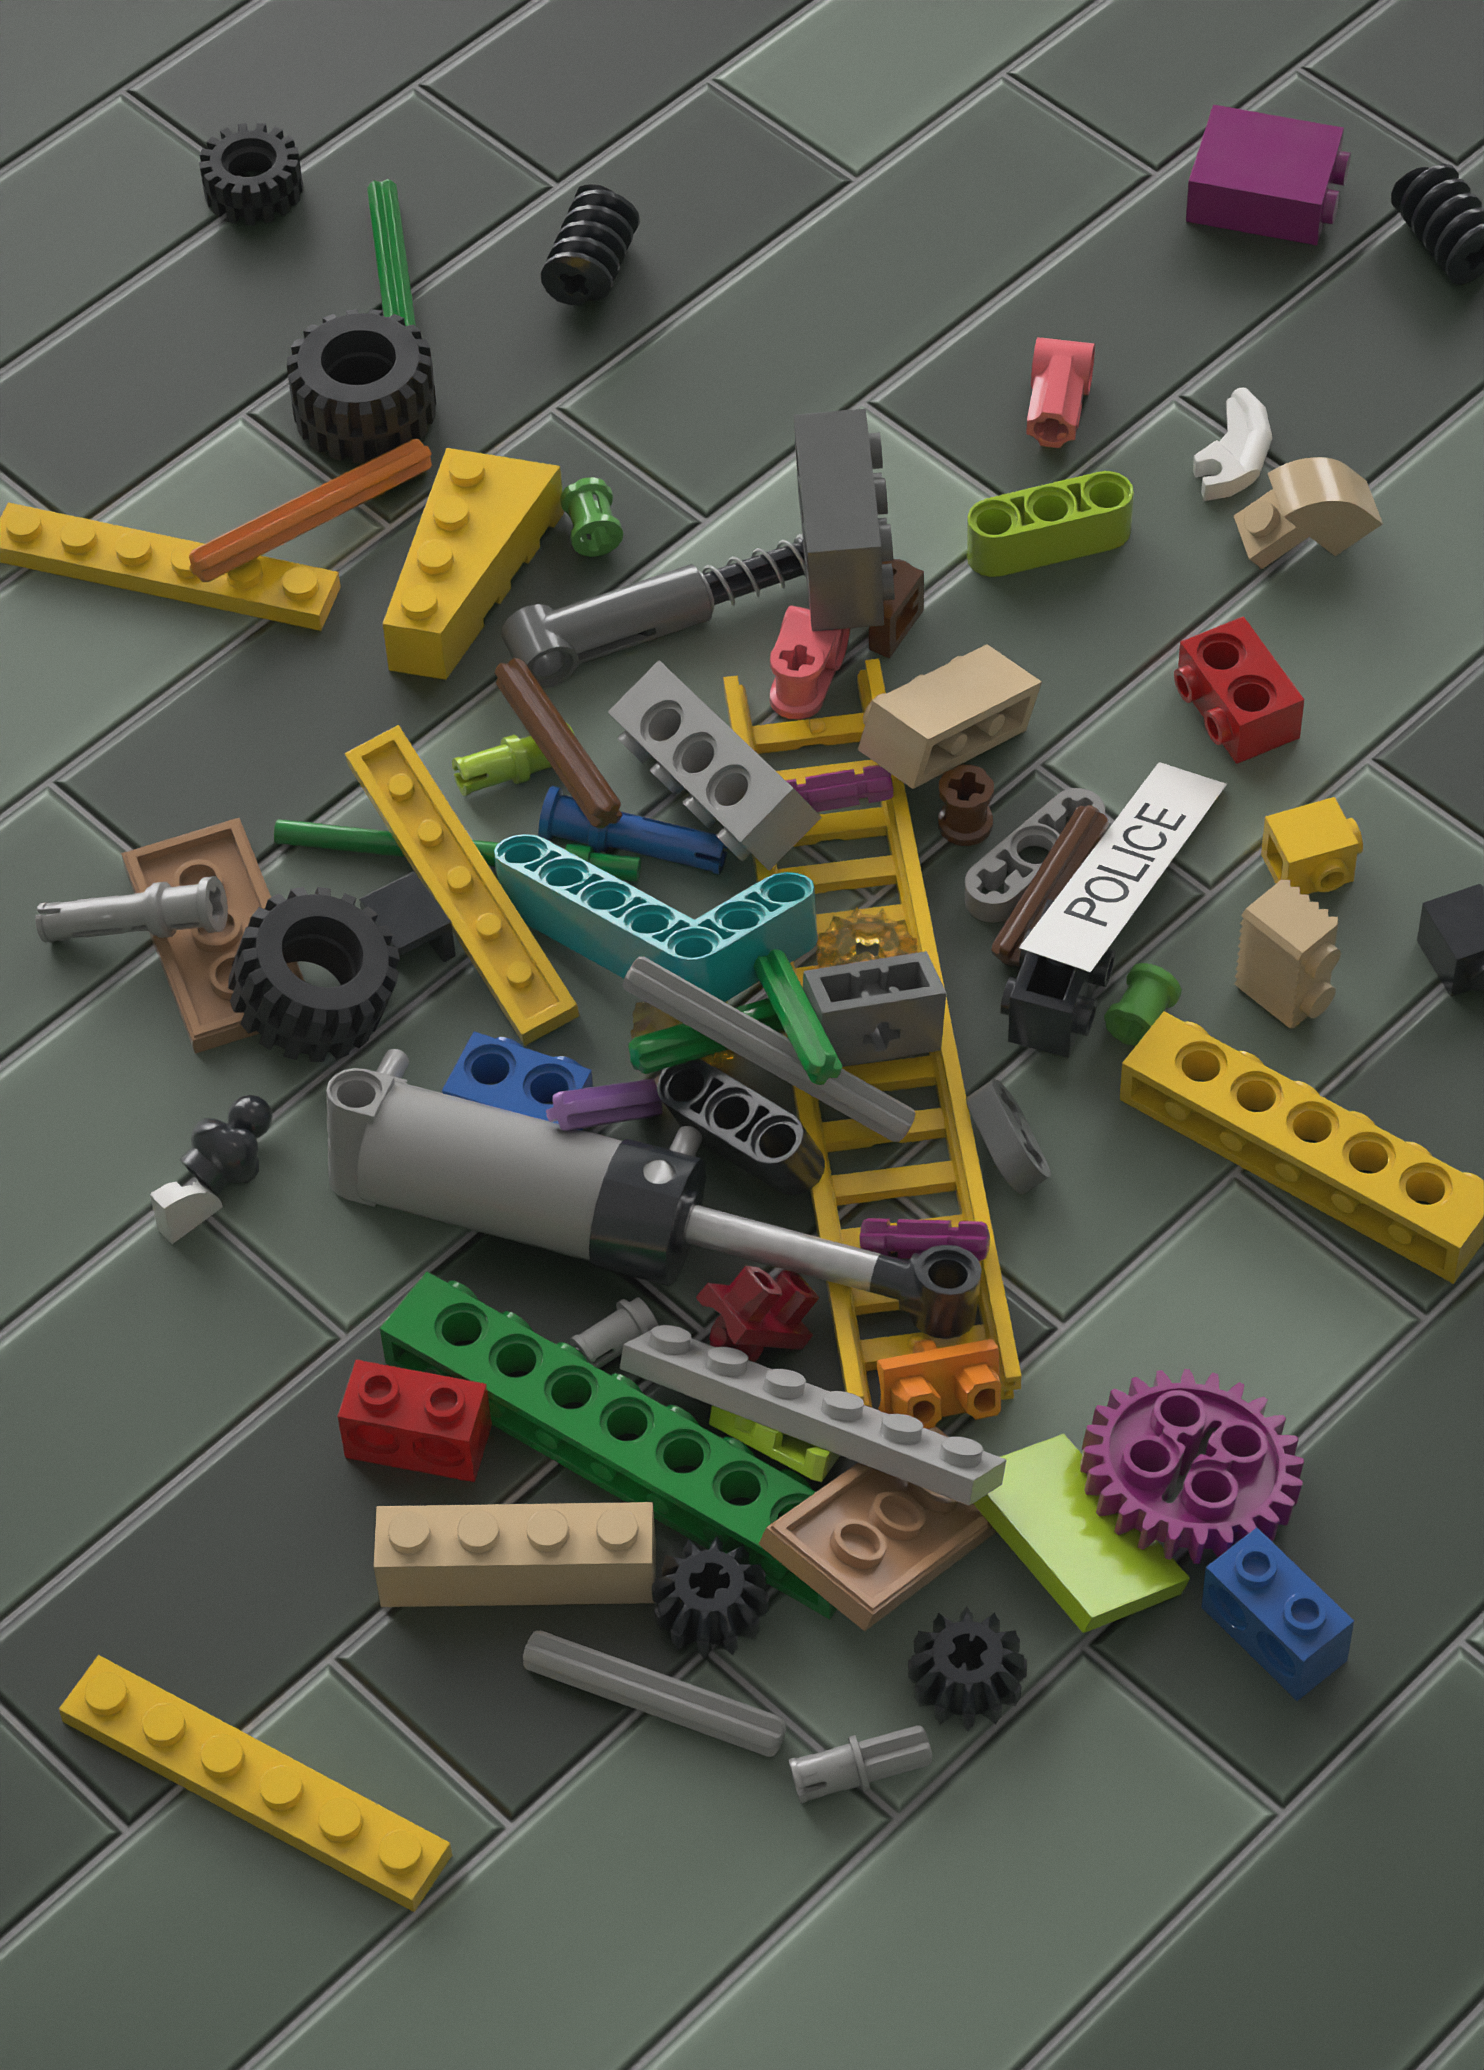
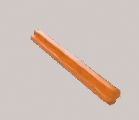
M412 439L192 550L189 554L190 570L202 582H210L428 471L432 466L430 459L432 453L429 447L424 446L419 439Z

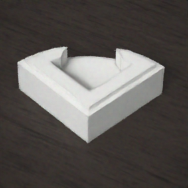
M199 1181L181 1187L177 1182L168 1183L150 1194L158 1231L171 1244L178 1241L223 1207L220 1199Z

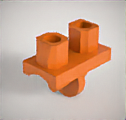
M932 1339L915 1342L913 1354L877 1360V1371L881 1389V1401L878 1410L881 1412L912 1416L922 1422L923 1428L930 1429L934 1428L936 1423L945 1416L967 1413L977 1420L997 1416L1001 1411L999 1348L993 1339L939 1349Z

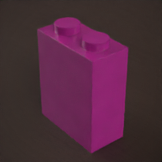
M1213 104L1188 181L1186 222L1317 245L1323 224L1333 225L1340 196V191L1334 190L1335 184L1345 186L1349 172L1351 152L1342 151L1344 128Z

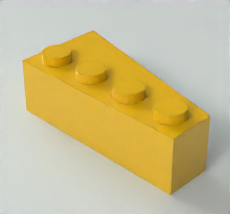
M446 448L383 621L387 662L390 671L443 680L449 677L483 629V618L495 602L500 604L510 591V580L523 562L529 564L540 548L539 539L549 526L554 528L563 516L564 511L560 503L562 493L560 466Z

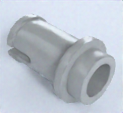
M637 1297L631 1302L625 1299L620 1300L616 1304L617 1311L581 1334L571 1337L570 1344L586 1358L588 1363L599 1369L622 1355L623 1344L658 1326L651 1310L640 1298Z

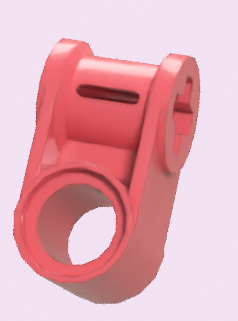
M792 605L788 607L782 621L778 639L770 655V668L776 676L770 689V704L777 714L788 719L800 720L818 713L823 706L835 672L840 669L848 646L850 628L812 631L810 609Z

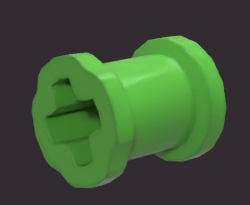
M594 477L579 479L577 482L568 485L561 493V507L571 518L573 524L570 535L572 546L576 552L584 556L593 557L610 553L623 540L624 532L620 521L612 515L610 508L613 502L612 490L602 479ZM593 494L596 495L597 500L593 499ZM586 534H590L591 540L587 539Z
M1148 963L1135 964L1126 976L1128 987L1119 1003L1112 1004L1104 1014L1107 1030L1113 1037L1127 1045L1136 1046L1163 1011L1173 1007L1181 997L1182 989L1175 977L1165 969Z

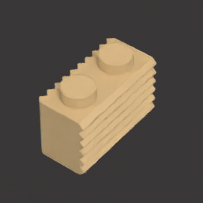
M1280 880L1249 905L1241 915L1243 920L1240 923L1242 928L1239 932L1242 934L1239 937L1241 942L1238 945L1240 950L1237 953L1240 957L1236 961L1238 963L1236 967L1238 972L1235 975L1237 980L1234 985L1287 1027L1295 1028L1308 1016L1316 1018L1322 1014L1335 996L1336 989L1330 985L1332 970L1338 963L1341 951L1335 947L1338 917H1328V909H1319V902H1309V895L1300 894V887H1290V880Z

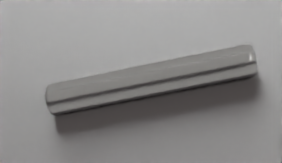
M542 1630L534 1631L525 1646L523 1666L527 1670L767 1757L775 1756L784 1740L786 1721L781 1716Z

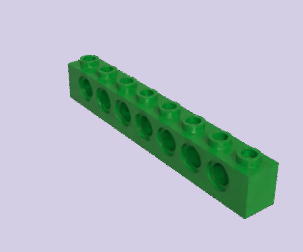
M426 1271L379 1328L384 1359L387 1365L487 1384L493 1426L627 1503L653 1502L654 1519L710 1550V1544L716 1536L723 1542V1549L726 1554L744 1545L749 1553L750 1565L761 1564V1567L764 1569L767 1584L829 1620L836 1612L837 1608L759 1545L766 1527L816 1493V1491L812 1490L809 1483L797 1473L788 1469L778 1471L757 1459L753 1452L739 1440L732 1437H724L723 1439L699 1426L695 1418L684 1409L675 1405H668L666 1407L644 1395L641 1389L626 1376L617 1373L607 1374L588 1363L586 1358L573 1346L563 1342L554 1344L533 1332L529 1324L518 1315L508 1311H504L501 1314L480 1302L468 1287L457 1281H449L447 1283ZM463 1340L474 1341V1343L467 1346L453 1345ZM516 1371H525L529 1373L523 1377L518 1378L507 1376L508 1374ZM572 1402L585 1404L577 1409L562 1408L563 1405ZM624 1434H636L641 1436L638 1439L632 1441H621L616 1439ZM684 1465L697 1468L690 1473H676L672 1471L674 1468ZM741 1497L754 1501L745 1506H735L728 1503L732 1499Z

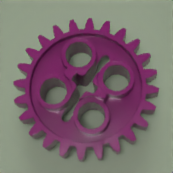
M1184 1369L1180 1383H1172L1162 1370H1158L1153 1387L1150 1388L1144 1381L1134 1377L1131 1379L1128 1395L1113 1389L1110 1391L1107 1406H1096L1092 1424L1086 1427L1082 1445L1083 1455L1080 1472L1088 1474L1084 1489L1087 1495H1100L1096 1513L1099 1516L1118 1513L1114 1531L1116 1534L1120 1535L1135 1528L1141 1532L1138 1548L1144 1550L1155 1540L1164 1543L1165 1559L1171 1560L1178 1548L1183 1547L1188 1548L1193 1563L1199 1564L1204 1549L1212 1548L1215 1555L1219 1557L1230 1549L1232 1544H1236L1256 1527L1271 1541H1274L1278 1524L1288 1525L1293 1507L1297 1505L1303 1483L1300 1480L1304 1459L1294 1456L1299 1441L1298 1437L1282 1435L1286 1421L1284 1415L1264 1417L1268 1401L1264 1396L1249 1403L1242 1399L1244 1384L1241 1382L1226 1392L1219 1389V1377L1216 1373H1212L1205 1385L1195 1383L1190 1369ZM1210 1428H1217L1208 1440L1205 1455L1200 1454L1197 1456L1200 1443ZM1187 1473L1183 1489L1174 1502L1167 1503L1166 1501L1175 1491L1178 1476H1183Z

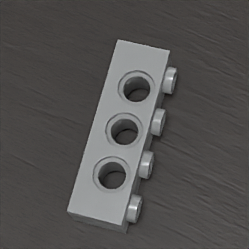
M660 660L608 711L625 729L617 739L642 764L652 755L658 762L650 771L675 796L685 788L690 795L682 803L708 829L718 820L724 828L716 837L742 862L752 853L770 871L822 818L787 781Z

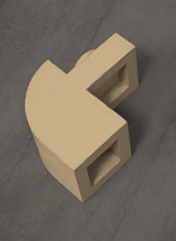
M1324 457L1295 460L1270 471L1268 476L1273 489L1234 515L1248 558L1261 569L1308 537L1312 538L1334 556H1337L1383 524L1367 481L1346 464Z

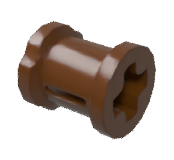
M959 765L952 770L946 771L939 780V797L945 805L939 812L938 829L941 835L950 843L959 846H972L984 841L992 831L993 814L988 805L994 796V782L984 769L974 765Z

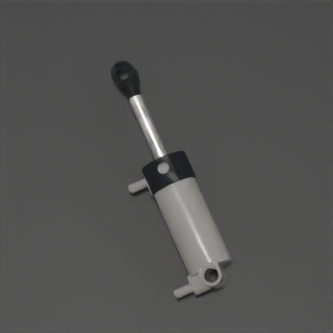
M390 1049L385 1053L376 1072L359 1068L347 1069L335 1074L328 1082L326 1090L327 1132L329 1135L328 1178L331 1189L338 1196L347 1200L373 1207L378 1204L589 1261L595 1267L665 1286H670L676 1281L684 1266L691 1245L897 1299L899 1300V1310L910 1313L914 1325L922 1333L934 1338L951 1339L960 1337L969 1332L975 1324L982 1268L978 1259L968 1250L958 1246L940 1245L931 1247L922 1252V1254L914 1253L910 1261L703 1207L706 1166L702 1158L695 1157L702 1141V1135L694 1127H681L669 1150L630 1139L621 1141L580 1129L562 1131L557 1123L409 1085L406 1079H402L409 1065V1058L403 1051L398 1049Z

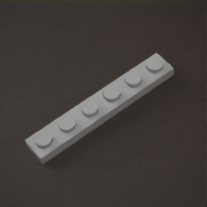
M670 1325L656 1326L643 1335L623 1344L620 1363L621 1370L966 1505L973 1504L1003 1483L1007 1460L983 1451V1447L972 1439L946 1437L923 1428L922 1422L912 1416L881 1412L864 1405V1401L852 1393L842 1391L830 1392L806 1383L804 1376L795 1371L786 1369L772 1370L749 1361L748 1356L740 1350L729 1347H713L691 1338V1334L683 1328Z

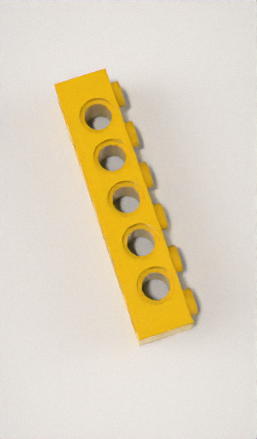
M1163 1011L1123 1061L1119 1100L1452 1284L1455 1283L1484 1243L1483 1179L1472 1173H1462L1433 1157L1423 1146L1414 1142H1405L1377 1127L1366 1115L1356 1111H1348L1320 1096L1310 1085L1301 1081H1293L1265 1066L1255 1055L1233 1049L1211 1037L1198 1024L1189 1021L1184 1022ZM1194 1080H1204L1206 1082H1197ZM1248 1110H1259L1262 1112H1251ZM1303 1140H1314L1317 1143H1309ZM1359 1170L1371 1171L1373 1174L1362 1173ZM1415 1201H1425L1430 1203L1431 1205H1423L1416 1203Z

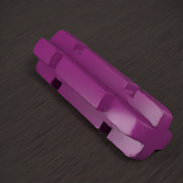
M880 765L863 767L864 773L855 775L854 769L809 776L805 777L806 783L797 785L796 779L786 780L816 812L860 805L859 799L867 797L869 803L886 801L893 797L894 791L891 773Z
M868 1218L862 1222L859 1242L861 1249L891 1256V1252H898V1258L911 1259L914 1253L922 1254V1252L931 1247L952 1245L970 1251L978 1261H981L988 1256L990 1233L987 1224L982 1221H960L958 1227H952L949 1220L898 1219L897 1225H890V1219Z

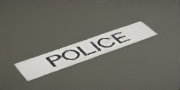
M1159 762L1019 948L1091 972L1227 784Z

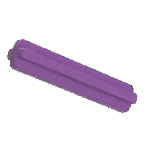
M653 1079L558 1092L553 1095L554 1107L546 1110L549 1122L558 1121L562 1131L657 1117L663 1112L662 1100L659 1098L657 1085Z

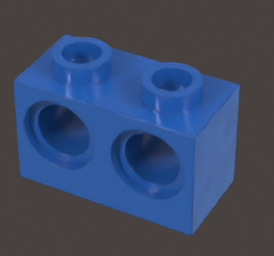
M474 1031L446 1081L442 1093L549 1121L546 1110L554 1106L553 1104L544 1103L553 1102V1095L558 1092L593 1087L592 1070L582 1067L578 1062L568 1057H551L524 1048L512 1039L506 1037L493 1038ZM494 1082L497 1083V1084H493V1085H485V1084H488V1083H494Z
M1257 1527L1206 1567L1201 1608L1296 1701L1348 1661L1354 1620Z

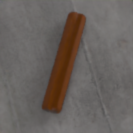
M1091 805L1076 808L993 942L991 952L1003 964L1009 967L1022 966L1019 964L1021 952L1019 947L1024 941L1027 930L1029 928L1033 929L1036 926L1047 899L1055 901L1108 829L1109 819L1097 808Z

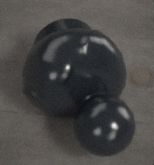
M247 1095L233 1102L229 1108L227 1123L215 1118L202 1119L192 1130V1148L180 1159L181 1163L216 1196L229 1183H249L255 1179L259 1172L258 1142L256 1138H260L267 1133L272 1124L273 1116L270 1106L259 1096Z

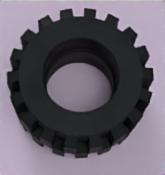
M358 309L346 310V315L336 317L334 314L322 318L323 324L320 326L311 324L303 331L304 339H296L291 346L292 356L287 357V373L294 421L297 423L298 432L303 440L310 439V446L319 453L329 450L330 458L342 461L345 457H353L354 463H366V458L378 457L412 439L422 440L428 433L427 424L434 422L436 416L435 406L437 405L432 358L427 339H422L421 331L414 324L405 326V318L396 314L385 317L381 310L370 309L369 313H358Z
M304 887L294 888L290 890L287 899L278 893L267 900L264 909L258 907L251 916L232 963L228 979V989L233 990L230 1003L234 1013H244L240 1024L248 1034L255 1031L259 1032L262 1035L259 1044L268 1050L277 1045L285 1049L283 1057L297 1060L299 1053L308 1054L310 1062H324L327 1053L331 1052L337 1060L348 1056L352 1046L360 1049L368 1042L372 1031H376L396 986L399 975L396 967L400 959L398 948L389 946L393 935L388 926H377L375 922L378 914L369 906L363 910L356 907L354 904L357 898L346 893L343 894L342 899L333 897L329 888L317 887L315 894H307ZM300 961L319 965L333 974L341 986L327 988L306 983L289 969L287 963Z

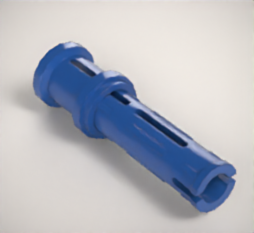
M551 786L546 794L539 819L538 836L548 841H551L553 837L587 844L588 846H593L594 853L606 852L609 847L712 871L718 875L723 870L728 853L723 851V849L728 847L716 837L717 834L626 812H621L622 817L617 824L609 823L604 829H598L591 825L574 798L564 795L561 787Z

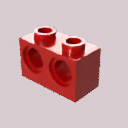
M1244 616L1180 641L1178 669L1174 671L1176 688L1182 699L1186 703L1193 702L1203 716L1204 724L1211 740L1216 745L1223 744L1236 764L1300 738L1305 699Z
M355 1360L337 1416L345 1458L475 1482L492 1427L487 1384L362 1360Z

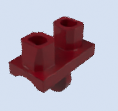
M745 1266L731 1285L707 1283L696 1296V1299L702 1306L714 1308L721 1314L716 1318L711 1327L710 1346L729 1347L740 1350L748 1356L749 1361L755 1362L761 1355L764 1346L802 1350L813 1337V1334L801 1320L818 1301L819 1297L802 1276L796 1272L782 1270L778 1277L773 1280L768 1273L759 1267Z

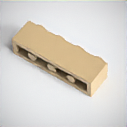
M653 1502L377 1506L374 1572L381 1607L655 1603L652 1600V1584L656 1578V1539Z

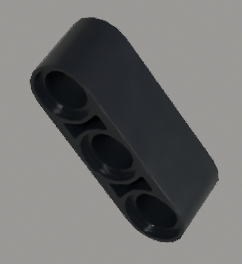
M702 1059L663 1069L657 1083L659 1098L681 1127L691 1126L701 1133V1143L777 1191L787 1195L802 1194L812 1189L820 1181L825 1169L823 1154L804 1126L793 1114Z

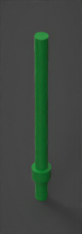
M277 819L275 823L274 842L277 844L405 857L390 831ZM472 840L488 866L496 867L494 850L499 842ZM566 845V851L622 881H639L641 873V858L594 853L593 846Z

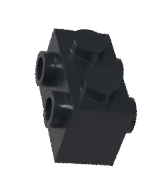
M1047 899L1040 919L1052 905L1053 900ZM1029 928L1027 930L1024 940L1033 929ZM1021 949L1019 964L1022 967L1017 978H1009L1000 1008L1001 1014L1009 1016L1008 1042L1069 1058L1078 1034L1087 1037L1091 1031L1097 1009V999H1093L1092 995L1096 985L1107 986L1114 966L1115 950L1107 949L1093 970L1088 972Z

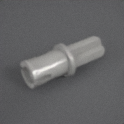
M916 1725L857 1742L855 1735L848 1737L849 1744L813 1755L788 1759L800 1804L824 1795L858 1786L862 1787L863 1792L870 1790L869 1782L928 1766L932 1762V1751L923 1727Z

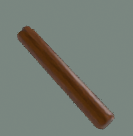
M513 658L507 664L500 663L495 669V674L498 677L496 685L591 825L598 829H604L609 823L617 824L622 817V813L619 810L621 807L620 800L525 662L521 659Z

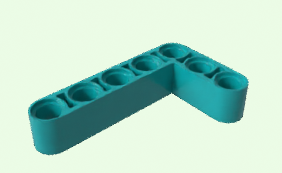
M530 834L514 835L503 839L496 845L494 850L497 880L525 924L623 979L633 962L639 956H642L726 1002L760 981L753 968L758 956H767L771 949H778L785 953L789 963L813 949L818 941L815 887L811 879L799 873L784 872L766 877L694 920L542 837Z

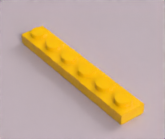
M9 502L0 517V563L322 631L341 588L339 572L266 556H259L210 582H202L190 570L189 554L192 550L204 545V543Z
M397 725L346 752L345 757L352 773L418 878L451 920L454 935L523 1045L526 1046L579 1017V1010L575 1000L400 726Z
M100 1655L96 1657L59 1708L62 1722L413 1912L416 1911L452 1857L450 1842Z

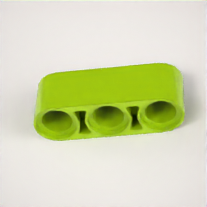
M1102 471L981 500L970 508L967 516L968 564L972 570L980 575L998 577L1118 548L1129 539L1131 534L1133 486L1125 476L1119 473Z

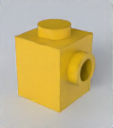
M1335 797L1265 816L1261 856L1275 883H1278L1280 880H1290V887H1300V894L1307 895L1318 891L1330 892L1338 889L1343 884L1354 881L1357 855L1363 852L1362 835L1356 821L1353 818L1346 819Z

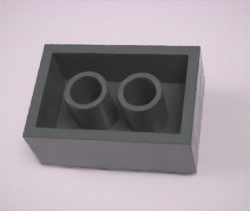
M866 409L795 414L794 431L798 498L812 631L884 625L883 601L895 600L892 563L882 564V561H893L891 525L887 524V518H878V515L888 514L886 480L882 478L881 472L873 473V469L883 468L880 432H868Z

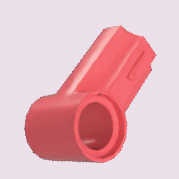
M1037 337L1031 372V389L1033 391L1027 417L1026 434L1038 440L1040 446L1061 448L1067 441L1076 439L1083 395H1089L1095 357L1094 343Z

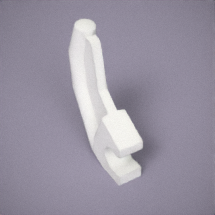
M1247 388L1236 389L1232 393L1231 398L1226 401L1227 433L1220 441H1214L1194 455L1193 473L1195 478L1213 475L1202 478L1201 494L1204 501L1230 497L1250 486L1261 473L1272 441V433L1266 407Z

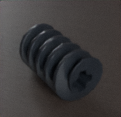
M1444 163L1431 168H1416L1406 173L1395 183L1391 192V204L1397 212L1401 213V217L1412 228L1417 238L1423 242L1431 256L1435 257V261L1446 272L1452 283L1458 285L1469 283L1484 273V208H1482V203L1476 194L1470 193L1471 189L1463 179H1459V173L1453 165Z
M588 184L579 186L547 257V261L541 270V283L546 292L557 302L567 305H581L587 301L601 300L608 296L613 287V281L619 273L620 265L627 254L626 250L633 240V234L640 224L639 213L631 202L601 185Z

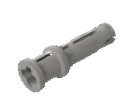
M216 876L203 877L199 884L171 887L167 882H157L149 886L144 893H135L133 895L40 903L36 909L40 915H35L38 935L44 943L68 940L70 938L115 935L135 931H149L153 936L166 938L173 937L177 930L204 927L208 933L222 932L227 922L228 905L221 881Z

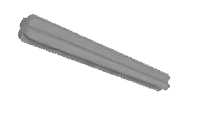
M639 956L628 970L622 986L629 993L893 1142H900L911 1128L916 1114L911 1107L844 1069L841 1070L838 1078H829L824 1085L812 1083L789 1038L648 958Z

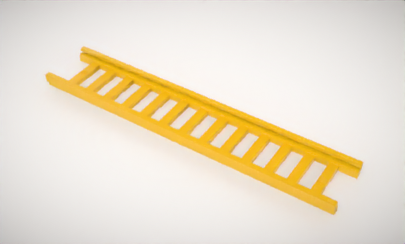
M879 658L865 660L866 670H860L857 675L863 713L752 726L746 689L743 685H739L738 675L723 677L730 728L757 754L795 750L802 746L816 744L828 746L860 742L865 727L863 716L868 705L878 695L886 694ZM863 760L776 772L785 781L796 779L797 785L806 783L805 777L854 769L855 775L863 774V767L878 764L873 760ZM891 774L894 790L893 797L886 801H880L881 807L819 814L822 818L793 846L812 845L820 841L834 839L845 841L887 835L890 855L777 869L776 864L769 871L752 854L757 883L777 873L791 872L805 875L811 879L815 887V894L896 884L900 904L816 914L818 932L816 944L829 943L837 939L851 937L870 938L906 933L909 953L927 951L944 986L904 782ZM888 957L795 968L794 961L790 964L803 988L804 971ZM947 998L940 1051L929 1052L930 1056L842 1067V1069L881 1091L935 1085L940 1108L915 1111L916 1114L912 1126L899 1143L946 1138L950 1161L831 1176L827 1152L867 1148L875 1144L893 1141L854 1119L822 1122L819 1099L792 1085L798 1120L818 1146L825 1160L824 1174L820 1181L810 1189L819 1238L861 1248L859 1242L861 1227L841 1230L837 1206L956 1191L960 1210L959 1215L920 1220H949L952 1227H958L960 1221H982L987 1224L990 1233L988 1256L986 1259L979 1261L982 1271L978 1307L982 1325H974L969 1332L960 1337L941 1339L920 1332L860 1340L856 1315L899 1310V1300L826 1281L845 1392L859 1396L864 1401V1405L871 1408L872 1403L866 1371L877 1370V1360L913 1354L915 1342L932 1339L938 1349L993 1339L999 1348L1001 1400L1014 1399L1013 1390L1021 1389L1022 1375L969 1109L966 1102Z

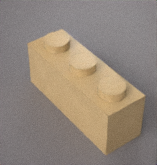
M986 644L964 656L955 657L948 664L930 673L918 675L911 682L887 694L883 693L875 697L868 705L863 716L865 727L858 750L914 789L1026 731L1042 681Z

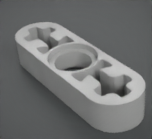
M1071 788L1060 792L968 870L965 877V905L969 913L984 922L995 923L1007 920L1042 863H1027L1019 857L1018 853L1029 846H1040L1050 852L1066 826V817L1071 818L1077 807L1091 805L1105 815V805L1102 799L1094 792L1082 788ZM1004 884V894L994 891ZM985 887L991 892L985 895L982 893V888Z

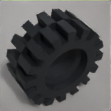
M247 123L237 124L238 132L234 134L228 127L221 130V141L212 136L207 141V149L202 148L200 152L201 162H199L205 201L208 207L212 206L213 213L219 218L226 213L227 221L237 224L240 216L245 217L246 225H255V217L263 216L265 223L274 221L273 212L275 211L282 216L289 213V203L296 206L300 200L299 192H303L298 147H295L293 138L290 135L284 137L283 130L276 126L270 133H267V126L264 123H256L255 130H248ZM246 171H265V173L255 177L237 176Z

